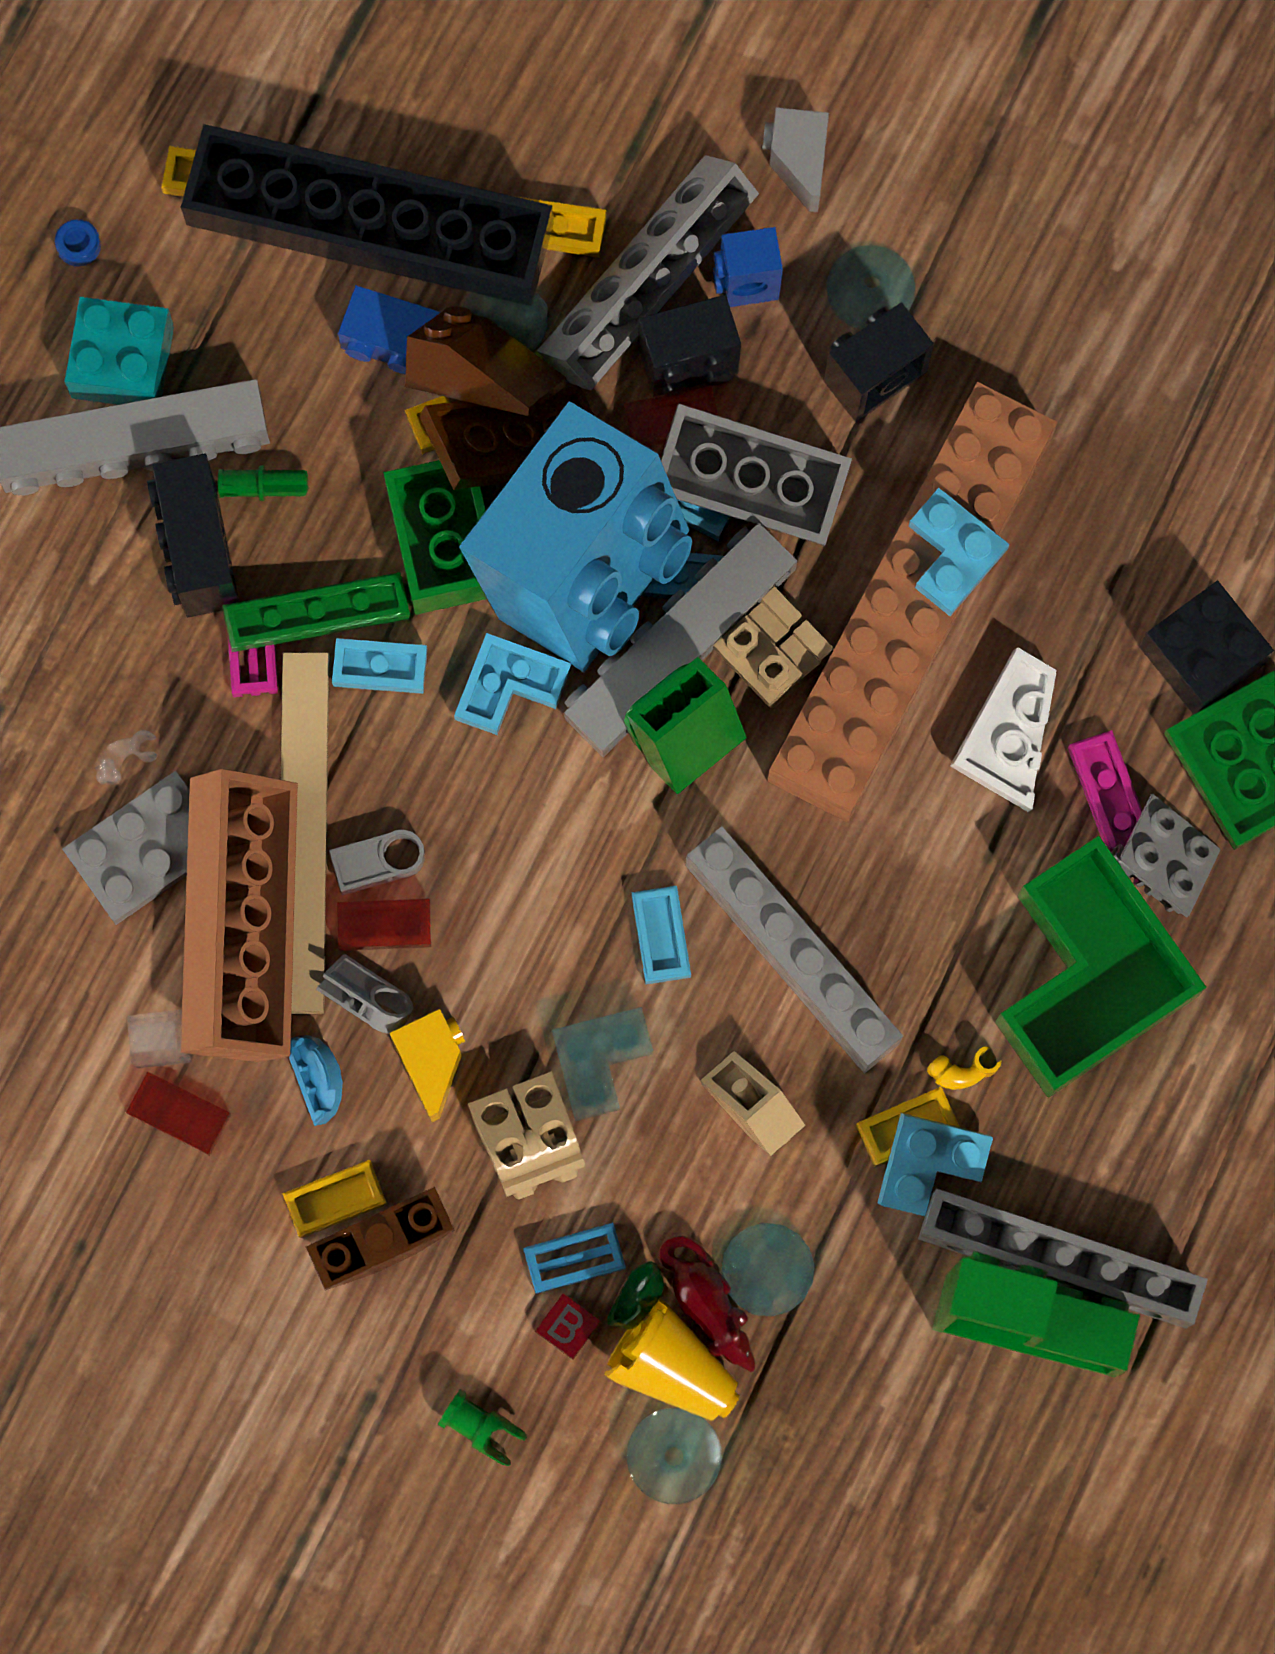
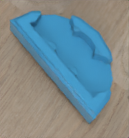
M309 1035L291 1038L289 1059L314 1126L326 1124L336 1114L342 1100L343 1082L340 1066L331 1049L320 1039Z

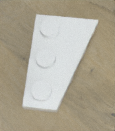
M1017 647L1010 655L950 767L1029 812L1033 809L1035 779L1037 770L1040 769L1042 739L1045 724L1048 723L1057 670Z

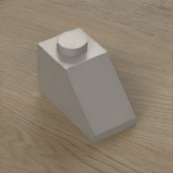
M776 107L774 123L765 122L763 149L771 150L770 167L808 211L818 212L829 113Z

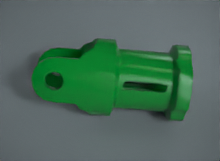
M459 1389L437 1424L443 1429L449 1426L472 1441V1448L504 1466H510L511 1461L506 1455L492 1446V1433L496 1430H505L518 1439H527V1434L521 1428L498 1412L492 1411L489 1413L468 1400L466 1392L462 1389Z

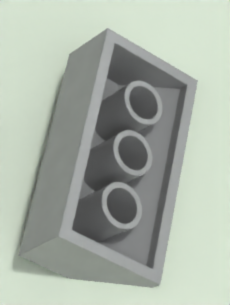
M681 404L678 405L661 457V462L677 500L756 525L760 523L763 527L823 546L826 544L852 458Z

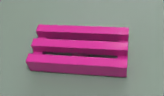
M228 637L233 697H242V694L257 696L265 692L279 694L275 644L265 646L267 681H259L257 648L247 649L250 683H241L239 651H231Z

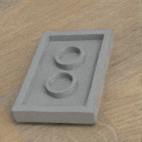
M176 771L62 848L115 925L187 876L190 790Z

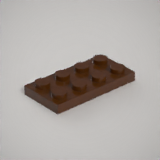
M574 386L561 389L529 416L466 401L425 405L419 417L453 490L508 483L569 401L588 413L594 414L581 387Z

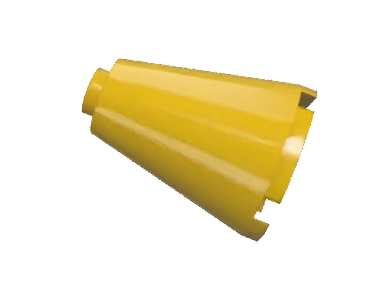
M659 1298L655 1306L648 1313L649 1317L644 1322L641 1321L633 1329L625 1331L608 1360L607 1365L612 1369L605 1371L604 1376L617 1384L712 1421L718 1415L723 1418L727 1417L740 1397L735 1392L738 1382L718 1359L709 1353V1349L674 1310Z

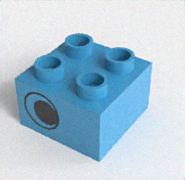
M569 401L459 548L499 620L566 662L571 663L577 669L585 672L600 651L608 656H613L626 645L639 619V611L634 605L653 579L661 584H666L676 577L689 557L692 539L687 535L690 530L659 455Z

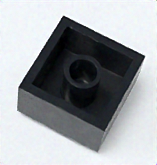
M726 295L639 318L638 349L653 397L663 394L666 398L681 396L687 393L692 386L706 382L708 386L721 385L730 381L733 375L738 374L741 341Z
M902 302L890 310L887 306L880 308L867 319V326L855 335L852 332L841 335L829 348L831 351L828 355L824 383L855 423L927 373L934 343Z
M1218 580L1146 632L1139 645L1140 649L1193 715L1209 707L1264 666L1275 651Z

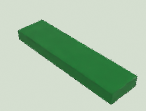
M401 572L226 604L222 608L232 652L407 620L410 617Z

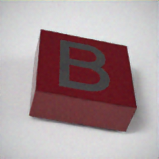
M562 1293L535 1330V1333L574 1360L601 1321Z

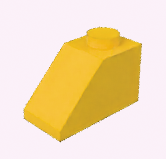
M438 1009L390 1033L392 1042L431 1122L440 1119L462 1058L458 1045L465 1042L454 1017L445 1020L441 1010Z

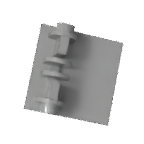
M1152 794L1126 846L1124 847L1119 844L1111 853L1129 878L1136 876L1133 881L1135 886L1141 887L1145 885L1144 893L1148 896L1152 895L1162 903L1166 911L1172 912L1174 910L1176 913H1181L1187 918L1190 916L1221 849Z

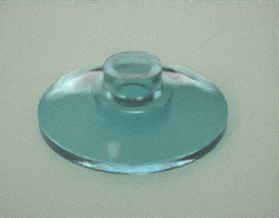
M865 245L853 248L836 260L828 275L827 297L831 308L843 322L862 330L867 326V319L880 308L887 306L890 310L902 302L909 311L914 300L915 281L910 267L901 256L885 247ZM870 276L876 277L880 281V285L876 288H870L865 285L864 279Z
M680 1408L663 1409L647 1416L635 1428L628 1443L627 1465L634 1483L645 1495L661 1503L683 1504L699 1498L713 1485L721 1467V1446L714 1429L704 1418ZM677 1448L682 1452L683 1461L678 1466L667 1464L665 1453L668 1449Z

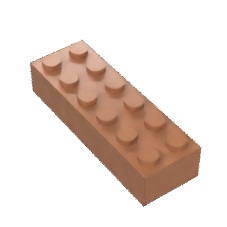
M225 769L190 778L181 1053L251 1062H262L290 1056L298 783Z

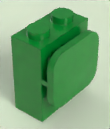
M696 657L689 664L678 667L638 699L629 708L624 718L625 726L633 743L639 750L643 751L649 766L676 794H679L747 738L726 684L699 657Z

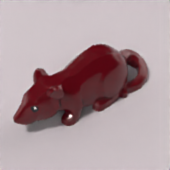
M683 1235L668 1239L660 1247L659 1261L665 1269L674 1273L672 1288L679 1306L685 1314H688L703 1328L706 1336L713 1342L709 1347V1353L713 1356H723L728 1362L738 1365L749 1372H754L755 1358L751 1352L749 1338L740 1329V1326L742 1327L748 1322V1317L743 1310L731 1307L727 1297L731 1291L730 1285L713 1268L714 1261L708 1259L703 1246L695 1239ZM679 1247L689 1248L699 1257L701 1262H691L676 1258L674 1256L675 1249Z

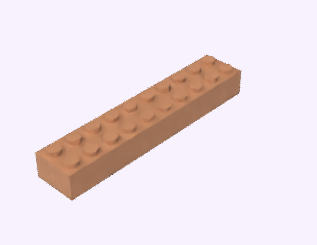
M979 382L976 383L769 770L767 782L847 823L850 821L966 601L965 599L956 611L949 616L915 589L916 583L942 553L909 527L910 520L934 492L940 488L1000 536L1052 439L1057 421Z

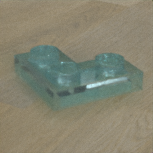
M642 1007L552 1030L574 1120L579 1121L620 1110L609 1065L653 1054Z

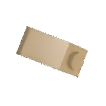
M735 1051L700 1080L705 1089L746 1135L770 1156L805 1126L783 1092Z

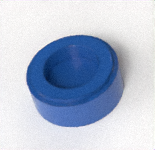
M81 219L67 221L58 229L55 235V246L60 258L65 263L80 267L92 263L98 257L101 250V240L96 228L91 223Z

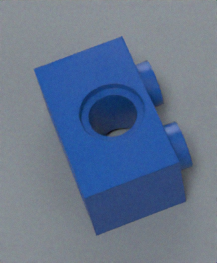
M770 227L722 235L721 251L714 252L715 267H713V279L716 294L724 293L727 296L730 307L779 300L783 266L776 228Z

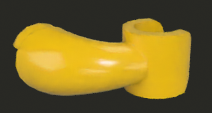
M982 1047L974 1055L972 1066L969 1068H961L955 1064L952 1065L946 1056L940 1055L927 1067V1072L936 1080L935 1083L943 1088L952 1090L964 1089L977 1084L984 1077L994 1075L1000 1068L1002 1061L1000 1060L995 1067L990 1069L981 1066L979 1057L989 1048Z

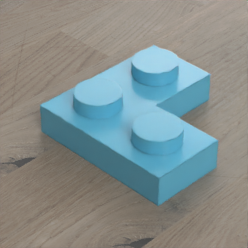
M938 488L909 522V527L942 553L919 579L915 589L947 615L951 616L1008 550L1010 544Z
M486 633L454 718L456 721L498 735L513 694L556 709L572 665L561 659Z
M901 1113L877 1203L881 1206L925 1216L937 1171L982 1182L993 1137L988 1134Z

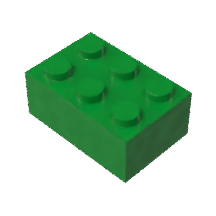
M440 460L383 472L415 615L486 600L487 597L459 548L486 512L480 487L453 490Z

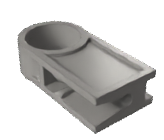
M404 829L329 850L342 896L402 878H409L420 871L425 861L424 845L420 838L413 832ZM397 839L411 840L419 848L418 860L407 869H395L385 860L387 847Z
M343 954L324 973L323 977L325 979L316 989L369 1024L372 1028L383 1033L390 1034L405 1026L413 1010V1003L407 994L346 954ZM378 1004L385 1005L393 1009L397 1014H392L383 1010L380 1006H378Z

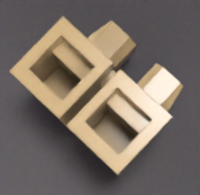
M775 586L761 599V603L713 645V649L771 709L778 706L821 670L834 650L829 642L807 620L801 624L802 614Z
M552 1071L512 1086L522 1116L528 1127L526 1130L522 1127L507 1089L468 1103L476 1129L485 1145L507 1197L514 1195L518 1200L534 1194L537 1185L552 1179L562 1183L576 1178L578 1176V1169L585 1167L574 1130ZM544 1090L551 1093L550 1096L527 1104L529 1096L536 1091ZM502 1107L508 1110L506 1113L483 1121L486 1112L492 1108Z

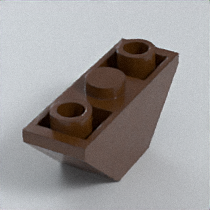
M433 1187L306 1246V1249L326 1291L370 1276L405 1260L454 1231V1228L436 1188Z

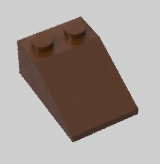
M448 307L407 336L406 388L529 416L566 386L565 376L489 318L471 314V310L465 307Z

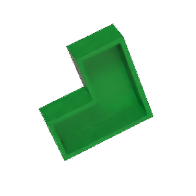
M1097 836L1025 884L1017 897L1064 962L1067 969L1000 1013L995 1023L1047 1098H1049L1193 1001L1207 987L1100 836Z
M972 1252V1256L968 1258L962 1257L945 1276L933 1325L934 1331L1111 1377H1117L1128 1370L1140 1318L1139 1314L1128 1312L1130 1307L1128 1303L1109 1298H1102L1101 1302L1096 1303L1082 1300L1083 1292L1057 1286V1281L1047 1279L1048 1271L1023 1264L1019 1265V1269L1003 1268L999 1266L1001 1259L978 1252Z

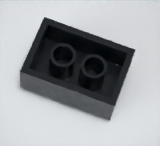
M207 454L154 463L152 466L155 479L147 480V486L157 520H163V522L155 523L160 549L163 550L166 563H172V565L164 566L168 591L172 594L174 606L182 604L187 618L223 611V605L239 602L216 482Z

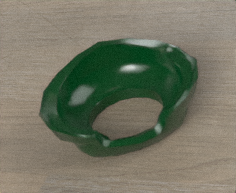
M653 1261L646 1262L630 1272L608 1314V1325L633 1329L652 1310L664 1289L661 1269L656 1266V1263Z

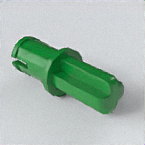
M260 465L258 470L219 469L218 471L219 498L259 497L260 501H265L266 496H305L309 489V478L305 470H265V466Z

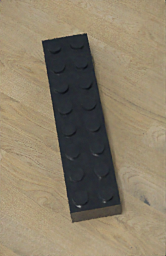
M203 124L181 203V210L187 226L527 306H532L553 228L552 205Z

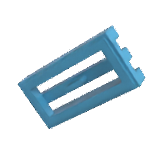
M614 1223L523 1248L536 1294L626 1269ZM604 1236L608 1237L609 1244L537 1264L536 1255ZM609 1254L613 1255L614 1261L544 1281L541 1279V1273Z

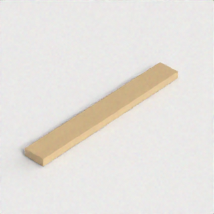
M283 653L281 780L298 783L291 1014H325V995L316 989L325 979L323 975L325 973L329 653Z

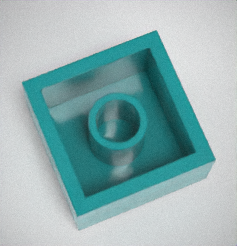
M79 297L65 375V384L71 398L121 405L162 397L174 331V324L169 309Z

